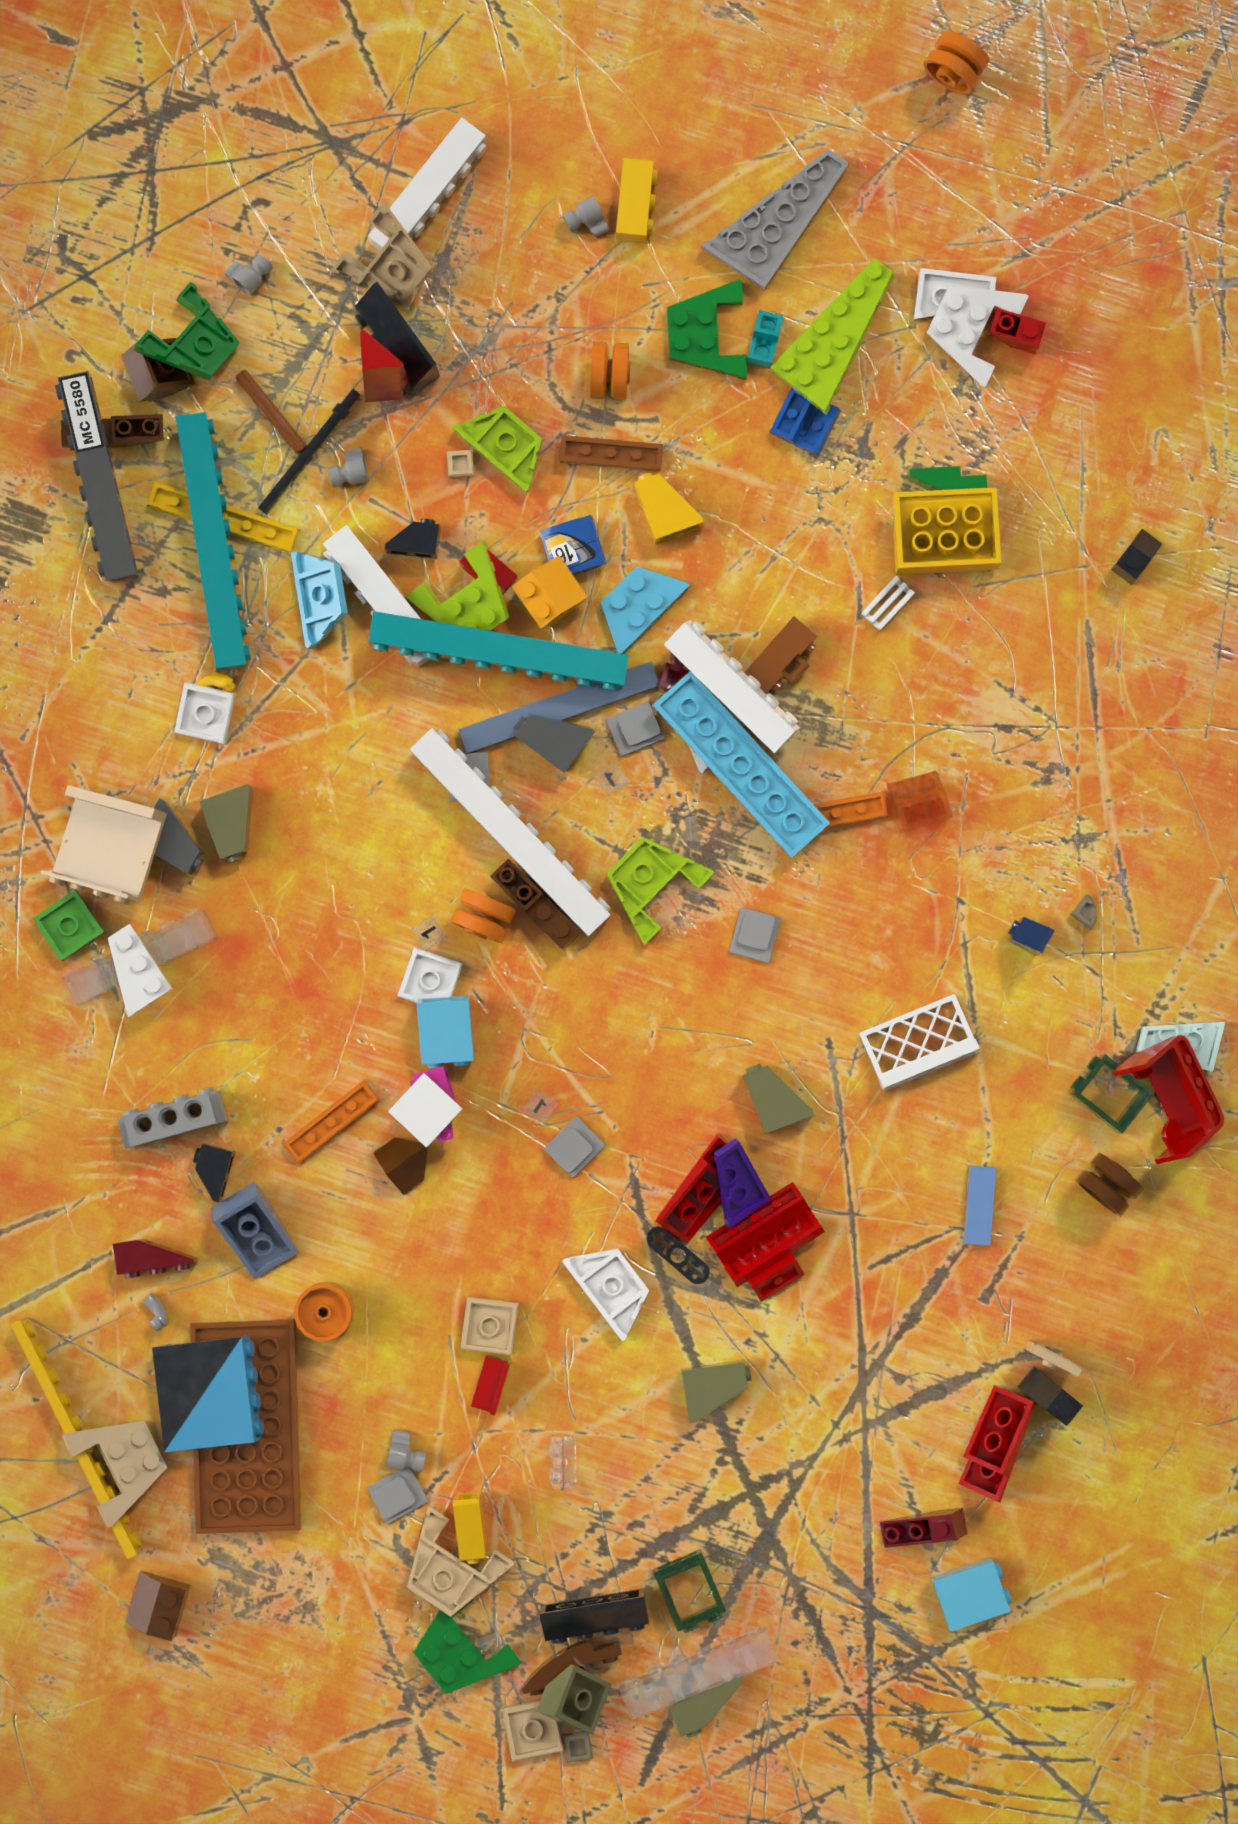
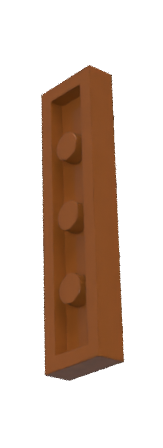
M562 435L559 462L661 471L663 444Z

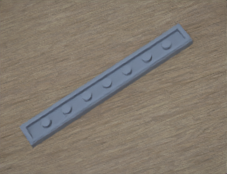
M652 661L628 669L623 688H618L617 691L602 689L603 685L592 684V687L580 686L458 730L466 753H473L515 738L514 733L516 730L513 727L522 715L526 718L528 714H534L563 721L656 688L658 678Z

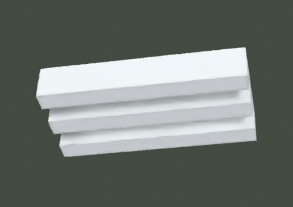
M895 576L861 615L881 631L915 592L912 589L910 590L904 582L900 581L899 577ZM896 584L899 588L879 608V610L873 616H871L869 614L870 611L882 600V598ZM904 591L906 595L879 623L877 621L878 617Z

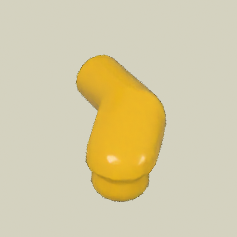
M213 672L196 682L197 685L210 688L215 686L227 692H232L235 689L233 678L230 675Z

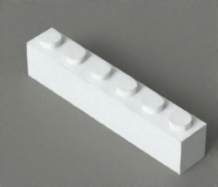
M462 117L390 207V210L411 239L414 236L417 238L425 228V221L429 216L433 218L437 214L441 206L439 204L444 197L449 198L452 195L459 178L467 176L472 168L471 163L476 157L478 159L481 158L487 149L486 135ZM376 227L368 235L370 244L379 251L389 240Z
M347 525L322 543L326 549L323 552L324 556L329 561L340 563L342 579L347 585L351 582L357 589L354 594L363 605L368 603L373 610L370 614L372 616L373 611L420 619ZM414 653L413 657L404 656L410 665L415 662L418 667L428 661L424 659L423 654Z
M691 620L684 622L664 646L774 753L780 750L800 729L796 724L798 722L797 719L790 712H784L778 706L779 702L770 693L766 695L759 688L761 684L751 675L747 676L741 670L743 668L742 665L735 658H729L722 652L724 650L723 646L714 639L710 640L704 634L706 632L705 629L698 622H692Z

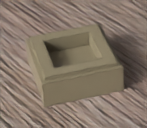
M576 1732L563 1735L567 1763L593 1759L589 1733Z

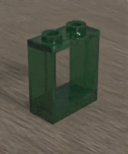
M1101 1054L1099 1057L1095 1055L1086 1066L1089 1070L1085 1076L1079 1075L1070 1086L1073 1089L1070 1096L1118 1134H1123L1153 1096L1154 1092L1130 1073L1120 1075L1119 1077L1138 1092L1118 1118L1113 1120L1081 1094L1103 1065L1112 1072L1120 1066L1106 1054Z
M702 1549L653 1569L654 1576L678 1632L684 1630V1633L698 1628V1623L708 1620V1622H713L723 1617L722 1613L726 1612V1607ZM701 1565L716 1604L680 1618L665 1579Z

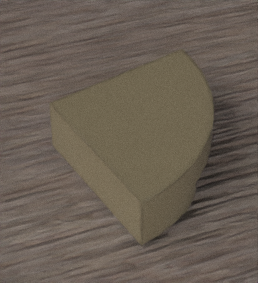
M1085 894L1070 915L1090 930L1095 926L1097 913L1094 901L1088 894Z

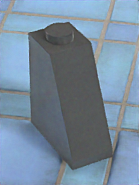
M528 714L526 718L522 715L513 727L516 730L514 733L515 737L563 773H565L595 733L589 726L534 714Z
M159 798L154 809L165 812L167 815L155 855L191 875L193 871L197 872L202 866L204 859L201 857L204 853L170 805Z

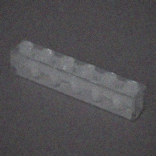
M193 908L183 913L184 918L176 922L174 919L160 924L161 929L154 933H151L149 930L138 935L159 967L218 939L205 910L201 909L198 911L197 908ZM104 953L96 955L90 959V964L84 967L81 964L67 970L68 975L62 977L76 1006H81L120 987L112 953L106 956Z
M759 1626L752 1627L746 1630V1635L737 1639L735 1636L727 1637L720 1641L721 1645L717 1647L705 1646L696 1651L697 1655L689 1658L683 1655L672 1660V1665L664 1668L662 1665H658L649 1669L647 1675L639 1678L638 1675H633L624 1679V1684L620 1685V1692L631 1720L778 1662L766 1627L762 1629Z

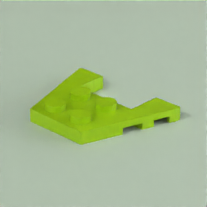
M485 540L464 554L477 573L478 578L443 603H440L427 582H424L406 595L408 600L433 620L440 623L491 631L509 618L501 588L498 586L495 578V568L493 562L490 561L487 551L489 548Z
M641 837L607 872V876L642 943L646 945L661 927L642 909L678 872H681L698 890L715 872L647 838Z

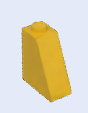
M646 473L639 476L638 481L634 482V488L655 544L703 527L704 521L702 516L659 473L655 475Z
M482 1491L457 1493L453 1498V1510L459 1559L466 1560V1564L481 1563L482 1558L487 1556Z

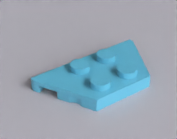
M293 551L291 552L305 647L313 649L348 614L340 563Z
M636 566L601 601L617 653L623 654L690 585L687 582Z

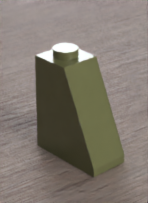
M249 784L199 801L219 858L222 861L227 860L228 864L243 859L242 855L248 853L253 790Z
M757 1064L746 1069L748 1074L743 1075V1079L765 1134L814 1116L812 1109L768 1066L762 1068L761 1064Z
M743 1360L681 1369L689 1423H695L747 1389V1381H752L750 1366H744Z

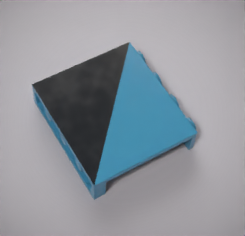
M250 1335L152 1347L164 1452L253 1443L262 1439L264 1424L262 1419H259L258 1409L261 1406V1399L259 1393H256L255 1382L258 1380V1373L256 1367H253L252 1356H254L255 1348L253 1341H250Z

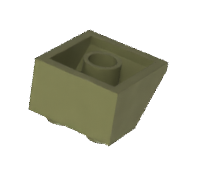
M570 1665L546 1685L536 1712L574 1730L593 1735L612 1684L575 1665Z

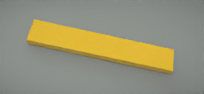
M155 481L147 506L192 521L188 492ZM226 505L227 509L222 510L223 520L229 519L232 535L290 554L293 552L300 529Z

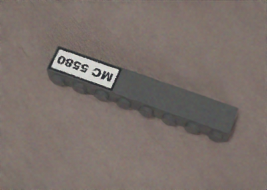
M89 371L57 377L59 384L55 385L58 400L63 399L65 410H61L64 425H69L71 435L67 436L70 450H75L77 458L76 461H73L76 476H81L83 486H79L82 501H87L89 511L85 512L88 526H93L95 536L91 537L92 545L95 552L99 551L101 559L100 562H97L100 577L105 576L106 581H112L139 575L92 375Z

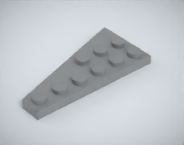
M829 149L805 166L801 172L788 179L780 188L742 214L738 220L721 230L713 239L704 243L701 249L765 290L848 168L849 162Z

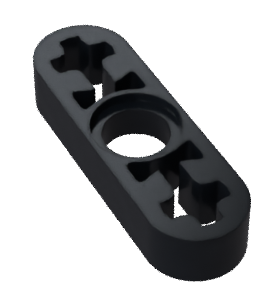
M657 1226L649 1230L647 1233L649 1247L690 1282L702 1284L709 1278L710 1271L708 1265L665 1228ZM663 1232L665 1234L663 1236L664 1241L669 1244L670 1239H672L675 1244L668 1248L666 1254H663L661 1250L665 1247L660 1243L656 1245L652 1243L654 1240L651 1236L652 1233L659 1234ZM674 1248H682L686 1253L684 1261L680 1263L672 1261L670 1257L671 1251ZM690 1256L695 1259L691 1264L697 1268L700 1265L704 1267L702 1271L704 1274L703 1278L698 1276L694 1279L692 1277L693 1271L689 1267L686 1268V1271L681 1269V1267L688 1263Z

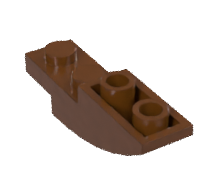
M163 414L111 416L110 419H102L109 448L164 441ZM61 420V444L63 448H69L67 436L71 435L69 425H64L63 420Z
M509 859L490 876L563 951L582 933Z
M588 1638L565 1647L544 1661L528 1677L522 1687L523 1694L530 1693V1696L542 1694L546 1685L570 1665L587 1670L593 1667L592 1663L603 1661V1664L617 1661L618 1656L622 1655L620 1641L617 1640L594 1647L592 1638Z

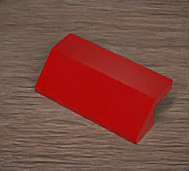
M794 1182L771 1195L770 1201L730 1229L723 1225L706 1236V1239L736 1287L741 1286L825 1233Z

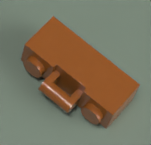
M793 616L744 673L757 679L761 684L759 688L766 695L768 693L774 695L781 688L783 683L780 680L782 678L791 685H794L810 666L801 656L803 654L808 656L817 645L814 641L817 635ZM795 660L798 665L790 674L787 673L785 670Z

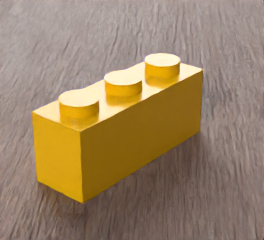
M623 158L616 240L647 243V235H652L653 219H649V211L655 210L656 195L651 194L652 185H657L658 170L654 169V161Z

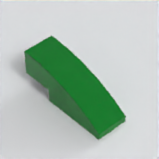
M960 466L909 469L907 473V480L929 491L988 488L987 475L961 476Z

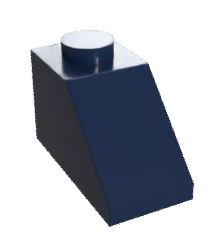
M1023 917L1019 921L1014 920L1008 931V934L1011 935L1008 941L1036 956L1043 953L1055 930Z

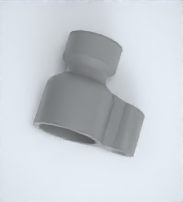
M594 196L579 202L575 211L569 210L562 214L571 233L578 230L582 224H585L595 237L610 231Z
M258 254L252 260L251 266H244L235 261L224 274L244 293L251 296L262 284L261 277L267 275L273 267L268 260Z
M361 447L345 451V464L343 467L334 466L328 468L333 487L341 486L344 482L356 485L369 481Z
M394 1429L386 1467L401 1471L411 1467L413 1471L422 1472L426 1452L419 1450L412 1452L410 1450V1433Z

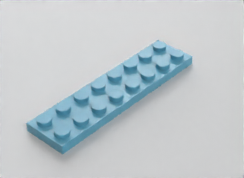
M691 671L653 704L656 711L791 858L830 824Z

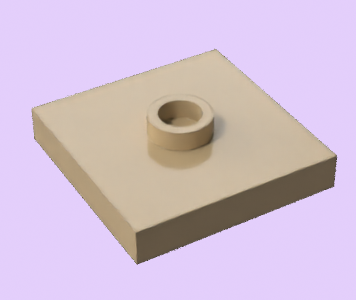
M467 1296L460 1349L512 1355L519 1303Z
M1028 1340L1024 1348L1044 1359L1042 1364L1055 1371L1057 1367H1060L1078 1377L1082 1371L1080 1365L1032 1340Z
M540 1700L502 1707L512 1762L564 1751L559 1722L536 1712Z

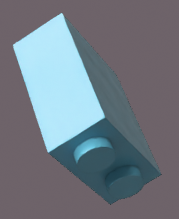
M470 995L418 999L417 1015L422 1065L428 1064L429 1068L442 1067L443 1063L453 1062L454 1066H465L469 1064V1061H473L474 1045Z
M991 1557L931 1577L950 1632L1010 1612L1008 1604H1011L1012 1600L1008 1589L1002 1588L1000 1579L1004 1578L1000 1564L999 1562L994 1564Z

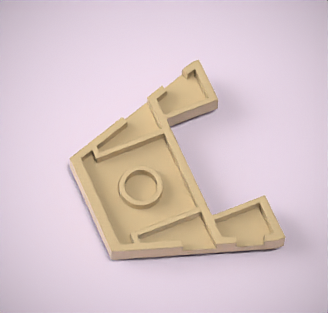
M382 202L368 222L387 236L389 240L368 267L345 251L331 270L339 275L341 272L352 277V281L359 284L362 281L372 286L378 282L389 298L404 303L432 266L387 204Z
M145 1421L62 1435L72 1457L97 1445L121 1492L114 1498L97 1506L107 1528L113 1526L168 1468Z
M429 1506L407 1589L452 1617L507 1572L515 1562L494 1550L482 1571H476L435 1544L449 1519Z

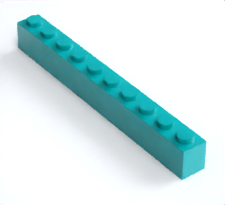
M206 412L176 416L216 672L247 668L246 661L251 660L249 645H243L242 639L243 635H247L245 620H239L238 610H243L241 595H235L234 585H239L237 569L231 570L230 560H235L233 544L227 545L226 535L231 534L229 519L223 520L222 510L227 509L225 494L219 495L218 485L223 484L221 469L215 470L214 460L219 459L217 444H211L210 435L215 434L213 419H207Z
M373 611L368 645L373 646V650L379 652H388V649L399 650L398 654L413 657L414 653L423 654L424 659L439 661L440 658L450 659L449 663L465 665V662L475 663L476 668L490 670L491 666L499 667L503 673L516 674V671L526 672V676L531 678H541L542 675L551 676V680L555 682L566 683L567 679L577 681V685L592 687V684L603 685L602 689L608 691H617L618 688H623L629 658L627 654Z

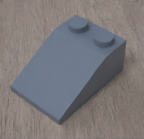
M253 1182L211 1208L213 1223L254 1279L298 1254L295 1244L271 1203L256 1182Z

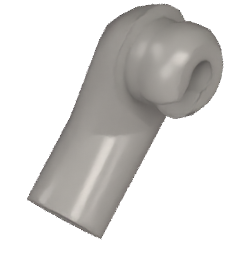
M151 1293L142 1302L155 1315L150 1321L151 1326L156 1331H160L163 1326H167L168 1316L164 1305Z

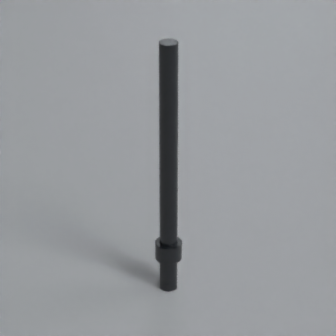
M352 388L341 404H336L332 409L333 414L259 505V510L265 514L269 511L339 421L347 417L350 413L348 410L360 396L356 390Z

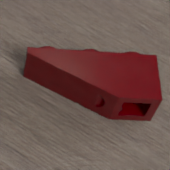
M145 1239L113 1244L117 1275L124 1274L125 1279L139 1277L140 1271L150 1270L151 1275L165 1273L166 1267L176 1266V1271L191 1269V1264L198 1262L197 1257Z
M963 1508L938 1510L880 1521L885 1548L956 1541L968 1534Z

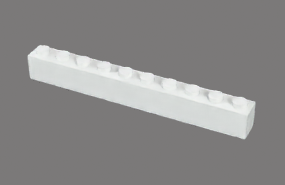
M431 728L410 748V751L589 937L610 916L608 912L610 909L609 905L601 897L596 900L590 894L593 890L583 878L578 881L572 875L575 870L566 860L560 862L554 856L557 851L547 841L543 844L536 837L539 832L530 823L525 825L519 819L522 814L512 804L508 807L501 800L504 797L503 794L494 785L489 788L483 782L486 778L476 766L471 769L465 763L468 758L459 748L454 751L447 744L451 740L442 730L436 732Z

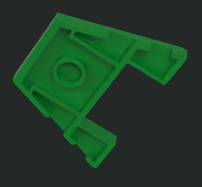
M742 279L667 307L670 360L699 368L711 369L724 375L737 376V378L743 380L747 379L746 354L719 355L717 306L743 305Z
M190 282L178 295L176 301L196 316L172 345H168L154 333L147 330L135 344L133 350L210 381L237 349L240 342L222 319L215 316L210 309L211 305L205 298H201L196 291L197 287L195 284Z
M473 1599L452 1617L439 1610L412 1651L444 1694L486 1679L522 1663L508 1644H505L485 1661L458 1626L453 1617L470 1604Z

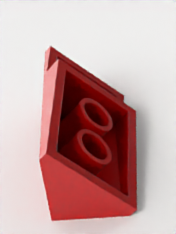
M363 329L360 332L365 402L401 400L404 397L402 389L409 383L403 362Z
M718 1133L655 1220L659 1225L687 1244L722 1203L714 1152L729 1142Z
M996 1385L993 1386L963 1457L968 1459V1462L958 1484L999 1503L1001 1502L1036 1406L1035 1402Z

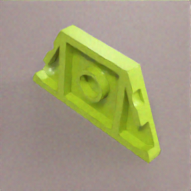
M504 405L493 409L490 413L478 415L468 422L454 425L453 431L526 494L529 492L542 444V438Z

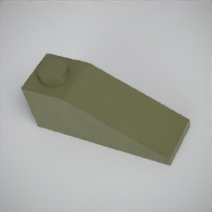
M741 1672L668 1702V1708L681 1737L687 1735L689 1738L702 1732L701 1728L710 1722L742 1684L743 1677Z

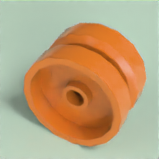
M944 31L936 42V49L932 50L924 61L925 71L937 83L948 90L958 94H970L977 83V76L981 75L989 64L988 54L981 46L965 35L955 31Z
M593 342L590 399H604L607 383H611V397L613 400H626L627 384H630L631 366L629 343H616L613 346L612 359H608L607 343Z
M464 888L460 902L462 905L472 909V913L456 909L450 922L464 928V931L485 940L488 938L502 944L507 931L504 927L494 923L496 919L504 923H511L516 910L487 896Z
M321 1282L310 1286L299 1296L295 1304L294 1318L297 1327L306 1337L314 1341H329L339 1337L350 1327L354 1318L355 1306L351 1295L344 1287L334 1282ZM320 1308H327L328 1315L324 1317L321 1316L320 1312L322 1310H320Z

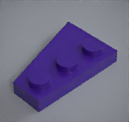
M736 1138L714 1152L724 1221L729 1229L771 1200L742 1145Z

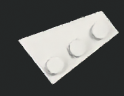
M920 268L913 320L934 316L949 285L995 290L997 277Z
M131 924L108 937L127 1016L130 1018L173 990V988Z

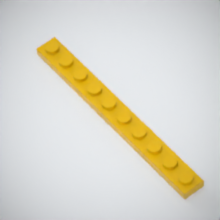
M26 1318L12 1323L11 1326L64 1433L81 1431L83 1428L82 1421L77 1414L73 1415L69 1407L72 1405L70 1397L66 1391L62 1392L58 1384L60 1382L59 1375L54 1368H50L46 1360L48 1359L47 1351L42 1344H38L35 1338L37 1332L31 1321L27 1322ZM92 1446L77 1454L76 1457L101 1505L118 1494L112 1484L108 1485L104 1477L107 1475L101 1461H96L93 1455L95 1448ZM125 1512L111 1527L127 1559L141 1551L139 1546L142 1543L138 1534L135 1531H131L128 1525L130 1519L127 1512Z

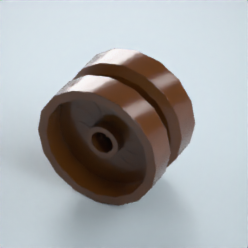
M1098 1152L1090 1163L1100 1177L1090 1171H1083L1075 1181L1104 1207L1121 1217L1129 1208V1205L1119 1192L1128 1198L1136 1199L1144 1188L1121 1165Z

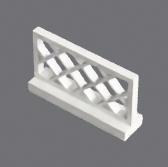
M955 994L859 1033L883 1092L979 1053L980 1050ZM952 1002L956 1011L953 1020L938 1015L941 1006ZM937 1008L936 1013L930 1012L931 1010ZM924 1013L934 1017L929 1030L914 1025L918 1015ZM957 1015H958V1017H959V1020H960L961 1024L958 1023V1022H955V1020H956V1018H957ZM913 1018L912 1023L906 1021ZM936 1018L951 1024L946 1037L932 1032ZM901 1023L910 1027L905 1040L891 1035L894 1025ZM953 1025L964 1029L967 1039L960 1042L949 1039ZM889 1028L888 1033L882 1031L884 1029ZM912 1029L927 1034L922 1047L908 1041ZM875 1033L885 1036L886 1038L881 1050L870 1046L867 1036ZM929 1035L944 1041L940 1050L933 1052L925 1048ZM889 1038L903 1043L898 1056L884 1051ZM946 1042L952 1044L950 1046L945 1047ZM906 1045L920 1050L916 1060L910 1062L901 1058ZM873 1051L879 1053L877 1060ZM923 1052L928 1054L926 1056L921 1057ZM882 1055L896 1060L893 1069L882 1073L878 1064ZM899 1062L904 1063V1065L897 1067Z

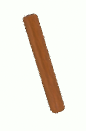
M247 370L241 371L236 376L239 384L296 454L302 453L307 446L306 443Z

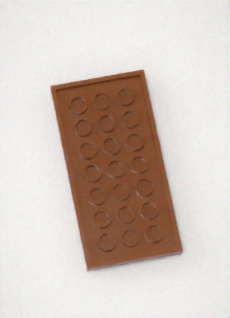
M295 1319L190 1323L191 1343L250 1335V1341H253L255 1348L254 1356H252L253 1367H256L258 1373V1380L255 1382L256 1393H259L261 1399V1406L258 1409L259 1419H262L264 1424L262 1439L256 1442L193 1449L196 1534L301 1530Z

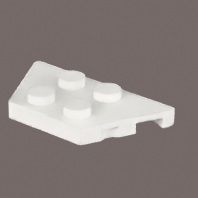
M618 1248L563 1259L564 1265L619 1338L624 1341L649 1292L647 1286Z

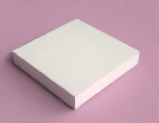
M185 682L174 733L225 744L236 693Z
M414 947L398 997L416 1003L418 999L452 997L463 964Z
M423 1073L388 1112L425 1147H428L463 1108Z

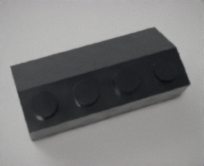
M378 282L374 283L355 305L357 315L354 317L363 329L367 327L374 339L403 362L409 381L405 388L406 390L411 388L416 394L440 377L437 364Z
M644 1588L541 1605L539 1614L545 1641L551 1640L552 1644L566 1642L568 1637L577 1636L579 1640L593 1637V1633L603 1632V1635H613L619 1633V1629L628 1627L629 1631L644 1629V1625L649 1624Z

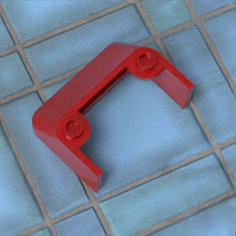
M1184 1035L1170 1037L1132 1055L1112 1072L1114 1077L1131 1073L1139 1080L1148 1077L1169 1121L1163 1126L1161 1136L1167 1149L1155 1159L1156 1164L1191 1157L1224 1125L1222 1109L1189 1040Z

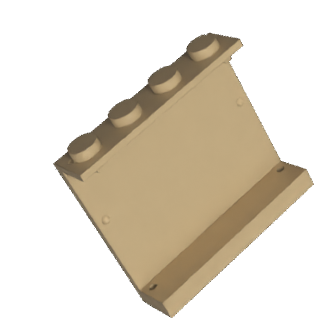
M68 785L65 795L75 798L56 863L53 871L41 870L40 874L49 876V882L64 886L66 881L71 883L70 888L85 892L86 888L93 889V895L107 898L108 894L115 895L114 901L129 904V901L132 900L140 903L167 813Z

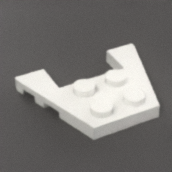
M949 285L926 334L951 356L961 368L969 373L981 387L985 388L995 366L973 356L972 352L994 307L1020 314L1029 296L1021 293Z

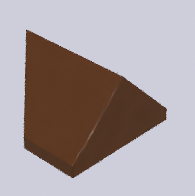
M393 1138L373 1153L385 1174L403 1195L425 1180L428 1147H425L421 1142Z

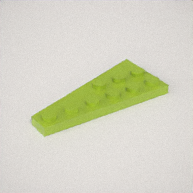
M874 258L770 367L774 374L826 415L834 395H837L840 389V383L845 373L848 372L864 340V334L874 319V313L878 305L882 303L894 279L893 272Z

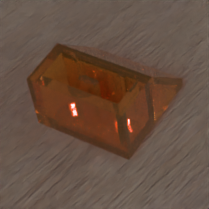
M937 771L886 784L900 834L949 821L953 818L946 791Z

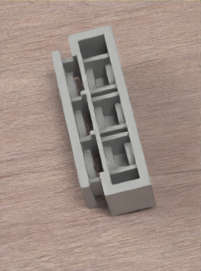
M212 1087L198 1091L199 1096L189 1098L187 1094L173 1098L174 1103L164 1105L163 1101L148 1105L149 1110L139 1112L138 1108L123 1112L124 1116L117 1120L125 1149L229 1121L221 1091L214 1092ZM196 1103L202 1108V1113L197 1118L193 1116L191 1110ZM171 1110L177 1115V1120L174 1124H170L167 1121V1114ZM146 1117L152 1122L149 1131H145L142 1127V1121Z

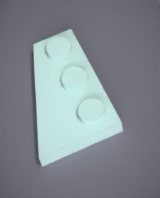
M1225 1022L1142 1027L1136 1052H1140L1170 1037L1184 1035L1189 1040L1202 1070L1213 1072Z

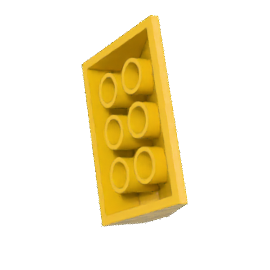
M997 487L894 492V555L896 575L999 569L1001 565Z

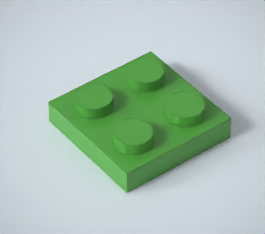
M77 890L72 891L32 918L61 961L66 960L106 933Z

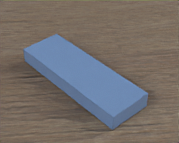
M969 1165L964 1230L965 1244L991 1245L996 1168Z

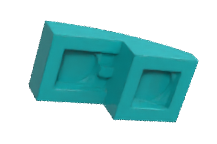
M759 310L746 363L766 368L772 366L783 315Z

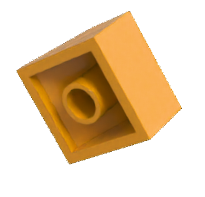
M560 556L531 571L512 586L541 629L552 627L589 598Z

